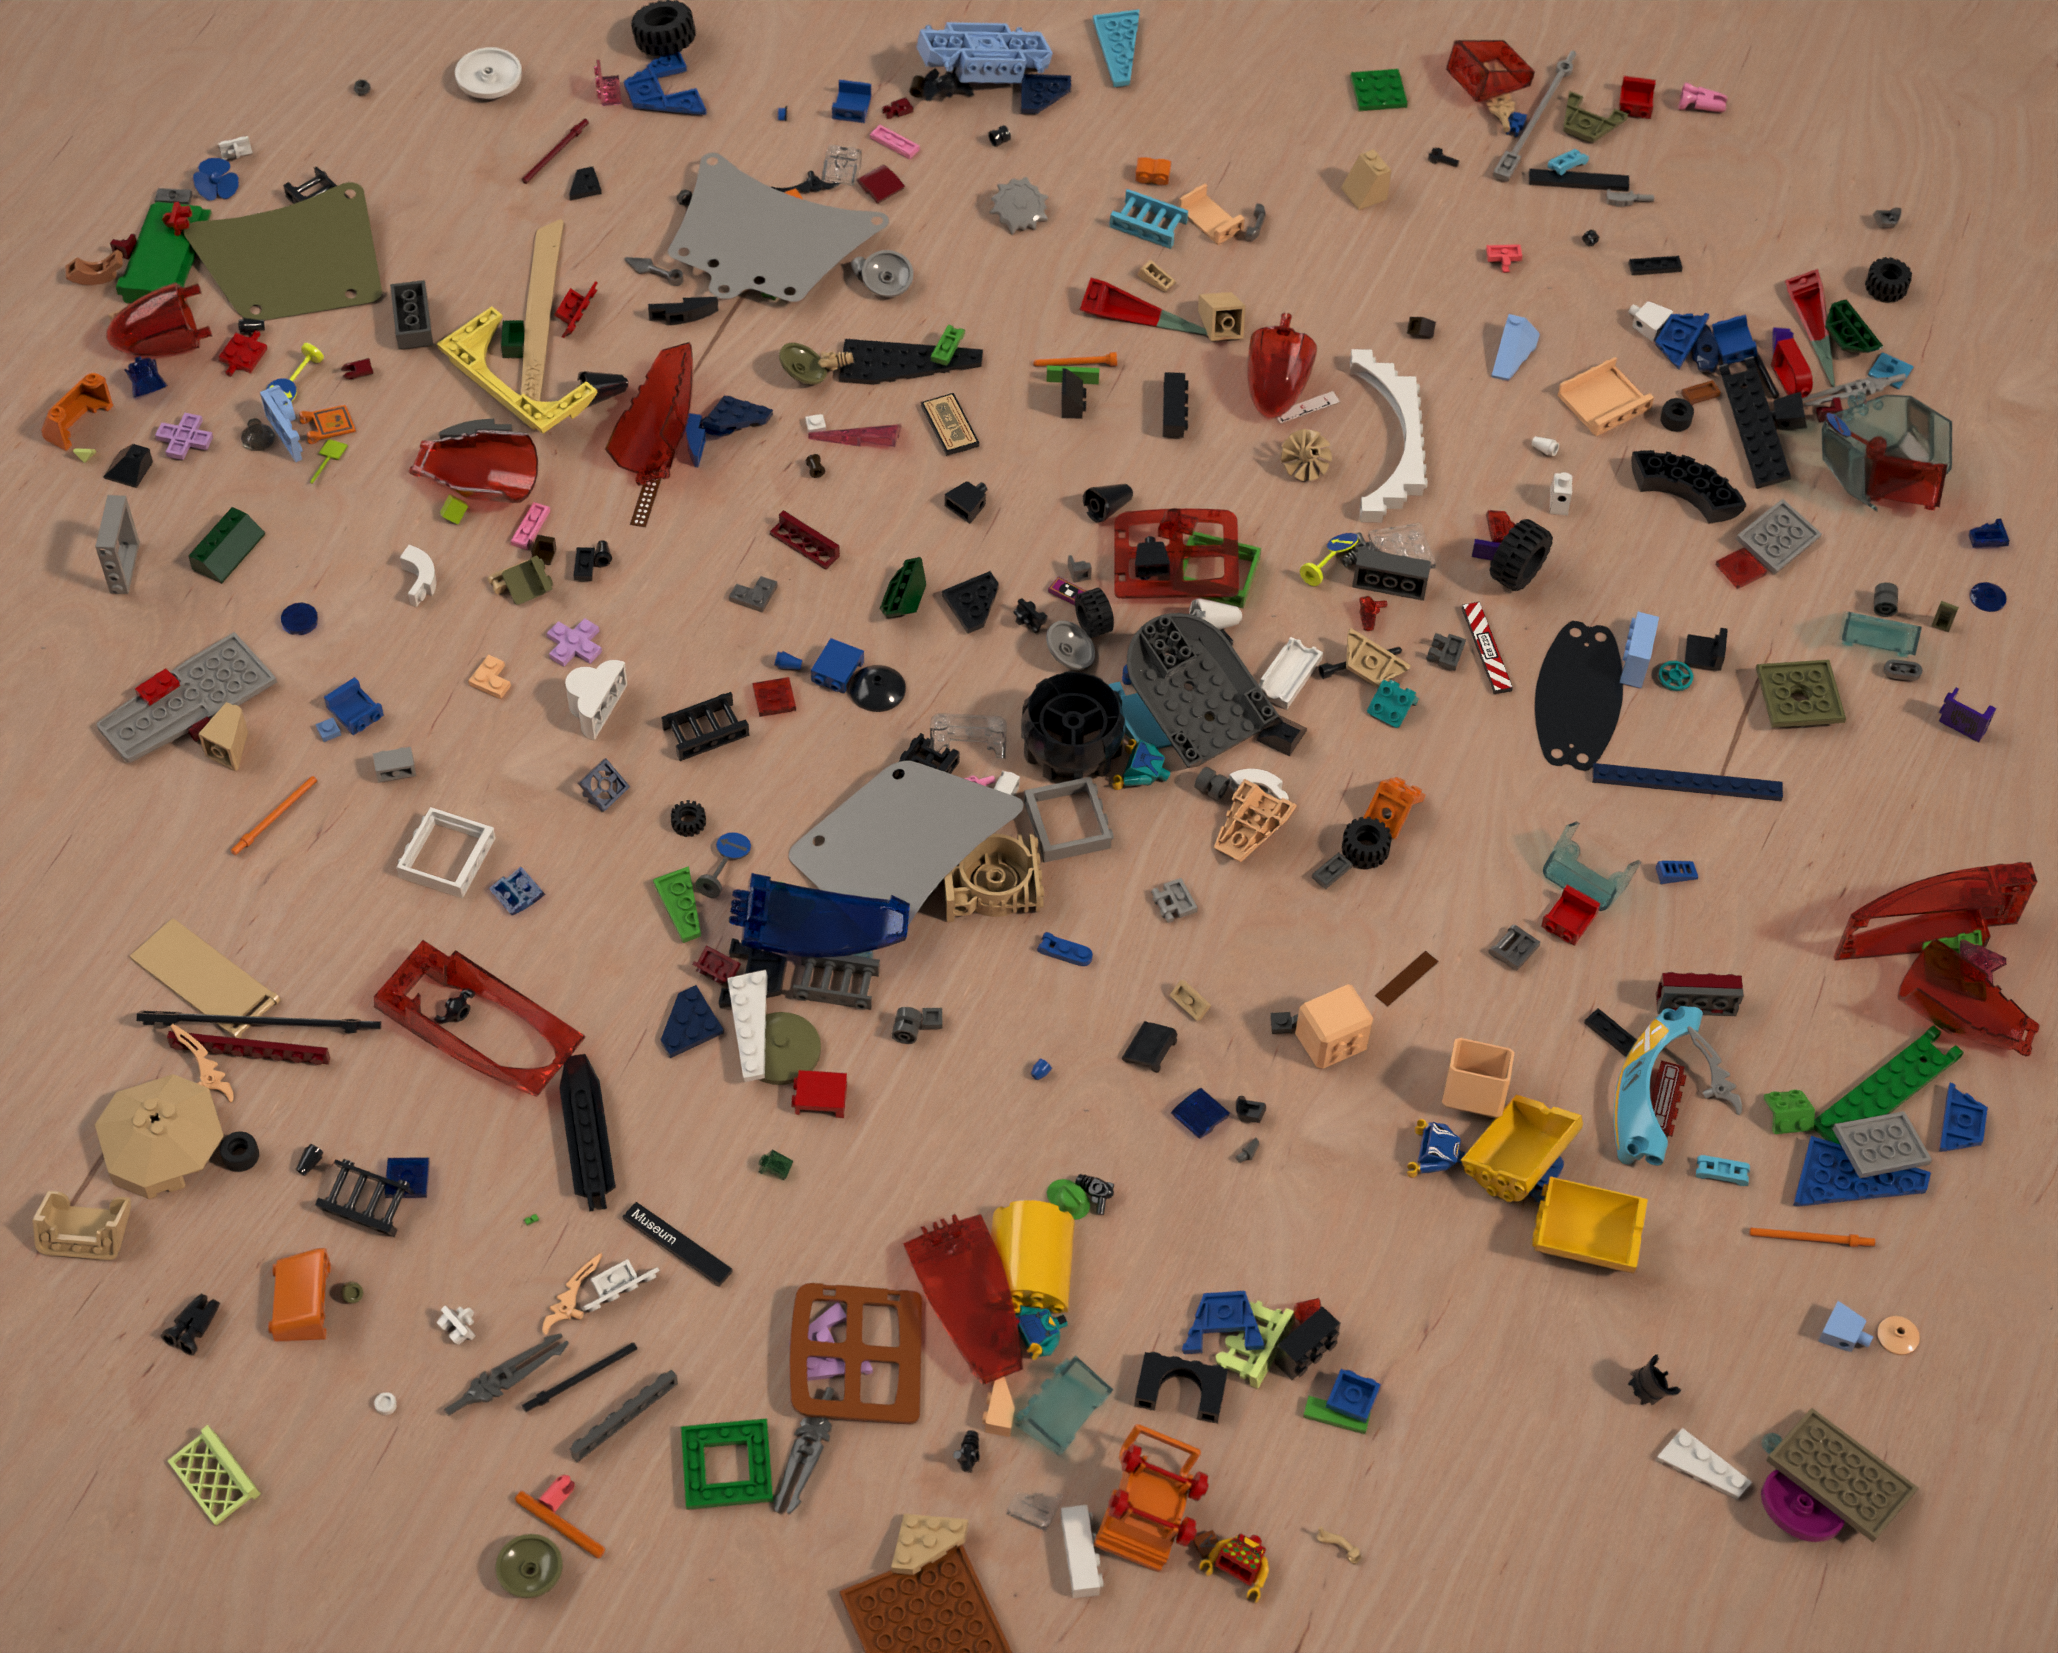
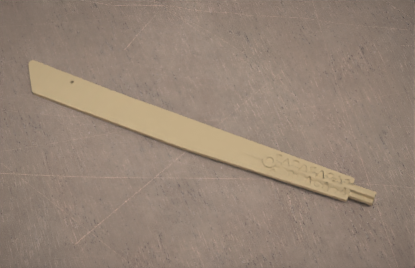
M562 219L536 231L526 310L521 395L524 393L531 400L540 402L556 270L564 226Z

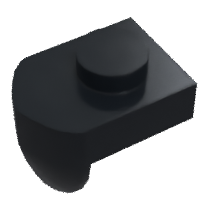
M1242 1095L1238 1096L1235 1108L1239 1120L1255 1123L1261 1122L1267 1109L1265 1103L1246 1100Z

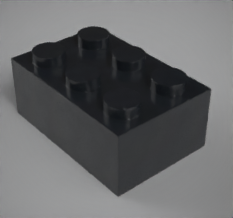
M1322 1306L1278 1344L1274 1364L1291 1380L1297 1376H1303L1308 1370V1366L1319 1362L1324 1352L1327 1350L1331 1351L1337 1345L1341 1323Z

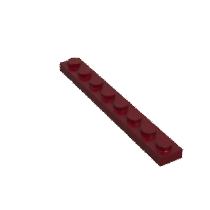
M173 1031L168 1032L167 1040L170 1048L190 1050L186 1045L179 1042ZM188 1033L208 1052L218 1055L232 1054L237 1057L251 1056L256 1059L270 1058L276 1061L289 1060L295 1063L307 1062L315 1065H329L330 1054L327 1047ZM180 1035L181 1038L186 1040L198 1051V1048L189 1039H187L183 1035Z

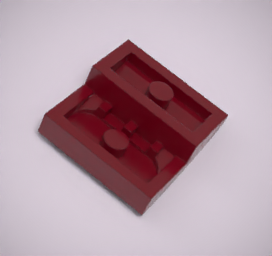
M884 164L857 179L866 194L870 193L877 204L905 188V185L897 175Z

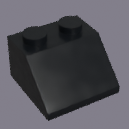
M1063 368L1061 418L1082 419L1083 412H1086V401H1083V398H1086V388H1083L1082 379L1068 369Z

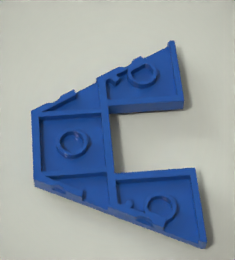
M680 52L653 60L647 65L646 69L636 72L632 77L624 81V87L633 108L707 115L697 88L664 95L657 78L687 71V66Z

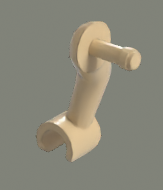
M1321 1526L1318 1528L1320 1532L1317 1535L1318 1541L1321 1543L1338 1544L1349 1552L1346 1557L1352 1564H1356L1362 1558L1358 1547H1353L1344 1537L1324 1531Z

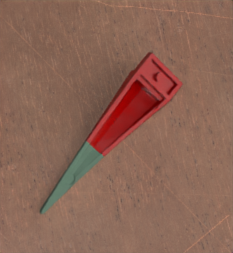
M1815 269L1787 279L1785 283L1792 303L1832 387H1835L1830 336L1824 327L1827 320L1824 286L1819 270Z
M1090 277L1080 311L1101 318L1208 336L1205 328L1154 306L1108 282Z

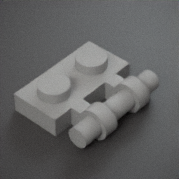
M1182 878L1165 883L1163 886L1165 891L1160 892L1158 888H1154L1151 891L1155 904H1158L1162 917L1168 923L1174 921L1173 913H1177L1179 918L1196 913L1198 910ZM1169 899L1172 903L1169 906H1167L1165 900Z

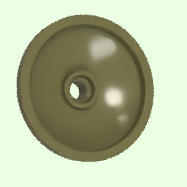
M787 343L779 351V359L783 369L795 380L804 384H819L825 379L827 368H823L818 364L821 357L809 347L799 343Z
M526 1534L512 1539L502 1548L496 1561V1575L499 1583L504 1590L519 1598H535L549 1592L560 1579L563 1569L562 1556L558 1547L550 1539L537 1534ZM529 1570H534L533 1574H527Z

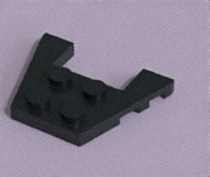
M732 938L729 956L732 958H748L745 974L766 970V998L781 995L787 958L765 949L762 951L754 948V945L749 943L743 944L738 939ZM721 988L718 1002L721 1008L732 1006L728 988Z

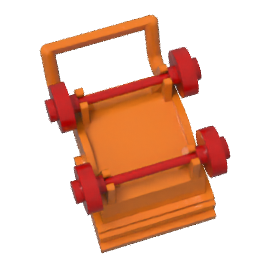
M1136 1424L1120 1449L1119 1460L1122 1465V1478L1118 1490L1113 1489L1093 1546L1160 1572L1162 1566L1169 1559L1175 1537L1176 1544L1186 1547L1195 1538L1197 1532L1195 1528L1196 1520L1185 1517L1181 1523V1519L1185 1511L1187 1495L1188 1498L1199 1501L1202 1495L1206 1494L1209 1487L1207 1474L1198 1471L1194 1478L1193 1475L1189 1474L1200 1457L1201 1450L1143 1425ZM1140 1433L1190 1454L1182 1466L1179 1475L1145 1462L1147 1456H1141L1142 1448L1133 1444Z

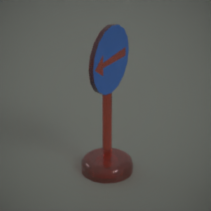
M1826 414L1825 419L1836 433L1845 438L1851 436L1867 445L1865 453L1869 459L1877 460L1884 454L1887 447L1885 438L1876 436L1867 441L1851 432L1848 426L1836 415Z

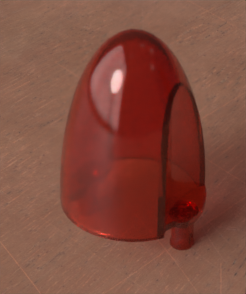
M177 282L153 290L127 305L108 325L106 338L109 345L119 352L135 356L170 355L200 348V340L212 337V332L209 326L197 329L187 301L188 297L202 294L199 284L196 283L195 285L183 288Z
M1286 313L1281 314L1279 326L1260 328L1250 338L1247 359L1249 392L1257 411L1267 418H1278L1284 415L1298 401L1308 383L1318 349L1315 341L1307 334L1295 332L1293 328H1290L1292 315L1287 313V318H1285Z

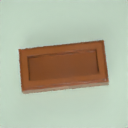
M1711 380L1684 388L1681 394L1686 401L1693 405L1720 397L1721 392L1714 381Z

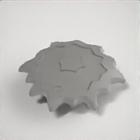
M1027 177L1021 180L1011 179L1008 184H997L999 192L991 198L995 206L990 211V214H998L1000 222L1008 225L1011 234H1014L1019 228L1026 230L1027 226L1035 230L1038 221L1048 220L1044 212L1047 209L1045 200L1048 199V196L1041 194L1038 187L1033 186Z

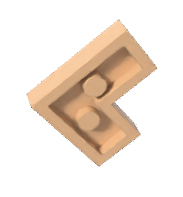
M488 655L468 680L469 685L502 699L511 687L510 681L498 677L505 667L504 661Z

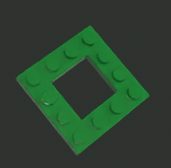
M767 1418L681 1426L686 1510L773 1502ZM747 1444L750 1480L706 1484L704 1448Z

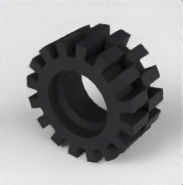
M686 800L687 803L685 804L681 801L680 806L676 804L675 809L672 808L671 823L674 831H678L680 836L683 833L684 837H687V834H690L691 837L694 836V833L700 834V830L703 831L704 826H706L704 807L700 803L696 805V801L690 803V800ZM686 815H693L696 817V819L691 822H684L681 820V818Z

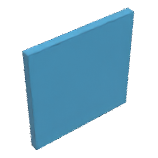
M1882 352L1869 371L1868 376L1883 378L1904 373L1907 378L1914 366ZM1905 380L1892 383L1890 386L1900 389Z

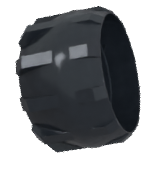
M1074 671L1056 674L1037 683L1030 697L1024 700L1022 707L1021 737L1024 739V757L1027 763L1034 765L1038 763L1043 767V777L1049 780H1055L1057 776L1076 780L1093 773L1099 777L1110 772L1111 759L1121 756L1123 750L1125 717L1122 711L1120 695L1113 691L1103 679L1095 675ZM1046 730L1060 735L1061 742L1052 738ZM1094 731L1099 733L1093 740L1083 744L1085 735Z

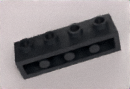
M1164 372L1163 437L1184 438V431H1188V420H1185V417H1188V407H1185V404H1188V394L1185 391H1188L1189 380H1185V373Z

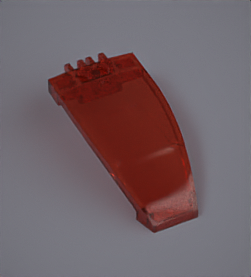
M956 1214L952 1215V1224L948 1225L943 1218L940 1219L941 1228H939L936 1221L932 1222L933 1231L928 1232L927 1228L922 1226L921 1231L923 1235L903 1243L911 1266L935 1314L969 1365L970 1372L984 1385L1023 1370V1352L1006 1273L983 1217L979 1214L958 1220Z

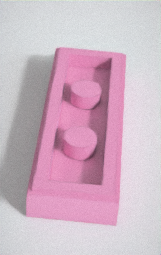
M879 125L870 133L872 140L908 159H911L920 150V146L882 125Z
M533 502L511 539V545L528 550L549 515L550 507Z

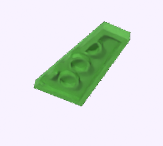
M689 866L653 879V884L682 942L685 943L701 937Z

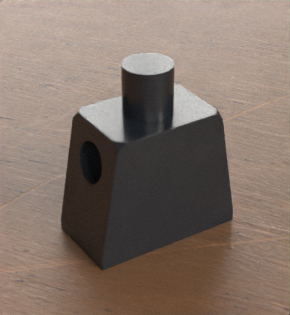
M1801 392L1773 401L1775 410L1770 412L1773 421H1777L1779 430L1807 428Z
M966 481L945 494V507L970 524L985 507V492L988 488L982 482L974 486L969 481Z
M1153 536L1146 537L1145 543L1137 545L1135 577L1170 575V561L1164 542H1156Z

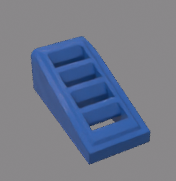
M1693 861L1657 862L1655 869L1660 884L1698 879ZM1686 868H1690L1691 873H1688Z

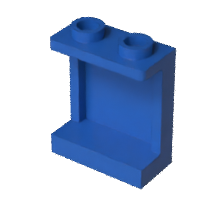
M830 638L811 669V681L817 685H822L835 692L844 694L846 692V684L857 666L862 667L864 663V650Z
M355 677L324 696L326 708L352 735L363 731L367 726L384 716L382 705L380 703L376 704L361 689L360 683Z

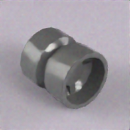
M1889 582L1876 585L1874 591L1875 614L1882 617L1895 615L1898 611V587Z
M1204 767L1199 773L1194 787L1203 793L1208 792L1210 797L1218 801L1227 791L1230 779L1221 774L1216 775V771L1209 767Z
M912 1007L899 1008L892 1029V1038L902 1044L915 1043L922 1019L921 1012Z

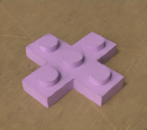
M184 413L178 426L161 422L155 437L158 441L170 443L165 452L167 457L184 460L190 447L203 450L208 449L213 439L212 432L199 430L203 421L202 416Z
M585 618L573 630L558 621L547 632V638L558 644L549 653V658L563 667L575 655L591 664L602 653V648L590 641L600 632L599 627Z

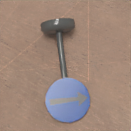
M732 832L726 833L718 839L716 844L717 851L724 858L713 876L705 874L696 880V888L702 895L709 898H716L720 895L722 885L717 877L729 859L744 858L750 853L751 843L746 836Z

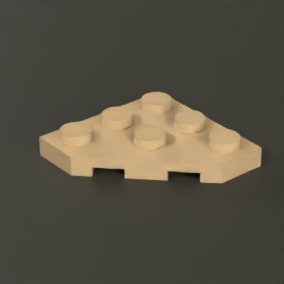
M904 1514L891 1566L892 1573L914 1575L928 1562L931 1561L933 1563L946 1555L947 1550L955 1545L958 1547L965 1543L969 1526L968 1519Z

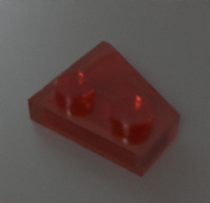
M1488 510L1486 513L1491 542L1502 543L1503 538L1514 527L1515 523L1510 520L1505 511Z

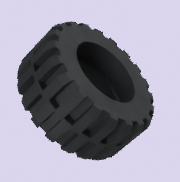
M676 0L651 2L649 5L641 7V10L635 13L631 22L635 44L640 51L647 55H660L662 57L668 54L673 55L676 52L679 53L684 48L689 47L696 36L691 9L684 3Z
M1524 519L1516 523L1503 538L1502 543L1498 546L1489 569L1491 577L1512 591H1520L1525 588L1537 575V572L1547 559L1553 543L1551 532L1530 519Z

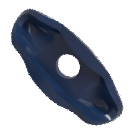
M1705 324L1692 347V359L1696 361L1699 371L1715 373L1719 363V347L1711 329ZM1709 347L1712 351L1705 352L1702 348Z

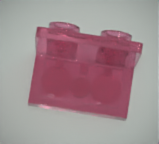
M597 59V66H594L595 76H598L595 77L596 88H600L597 90L598 100H601L602 106L622 104L619 75L602 77L600 59Z

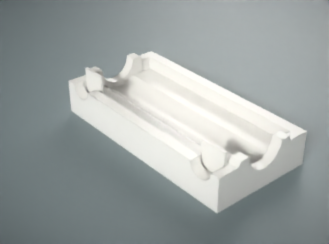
M1290 637L1287 645H1284L1258 684L1268 700L1287 710L1321 662L1323 652L1317 650L1314 646L1306 648L1301 643V640Z

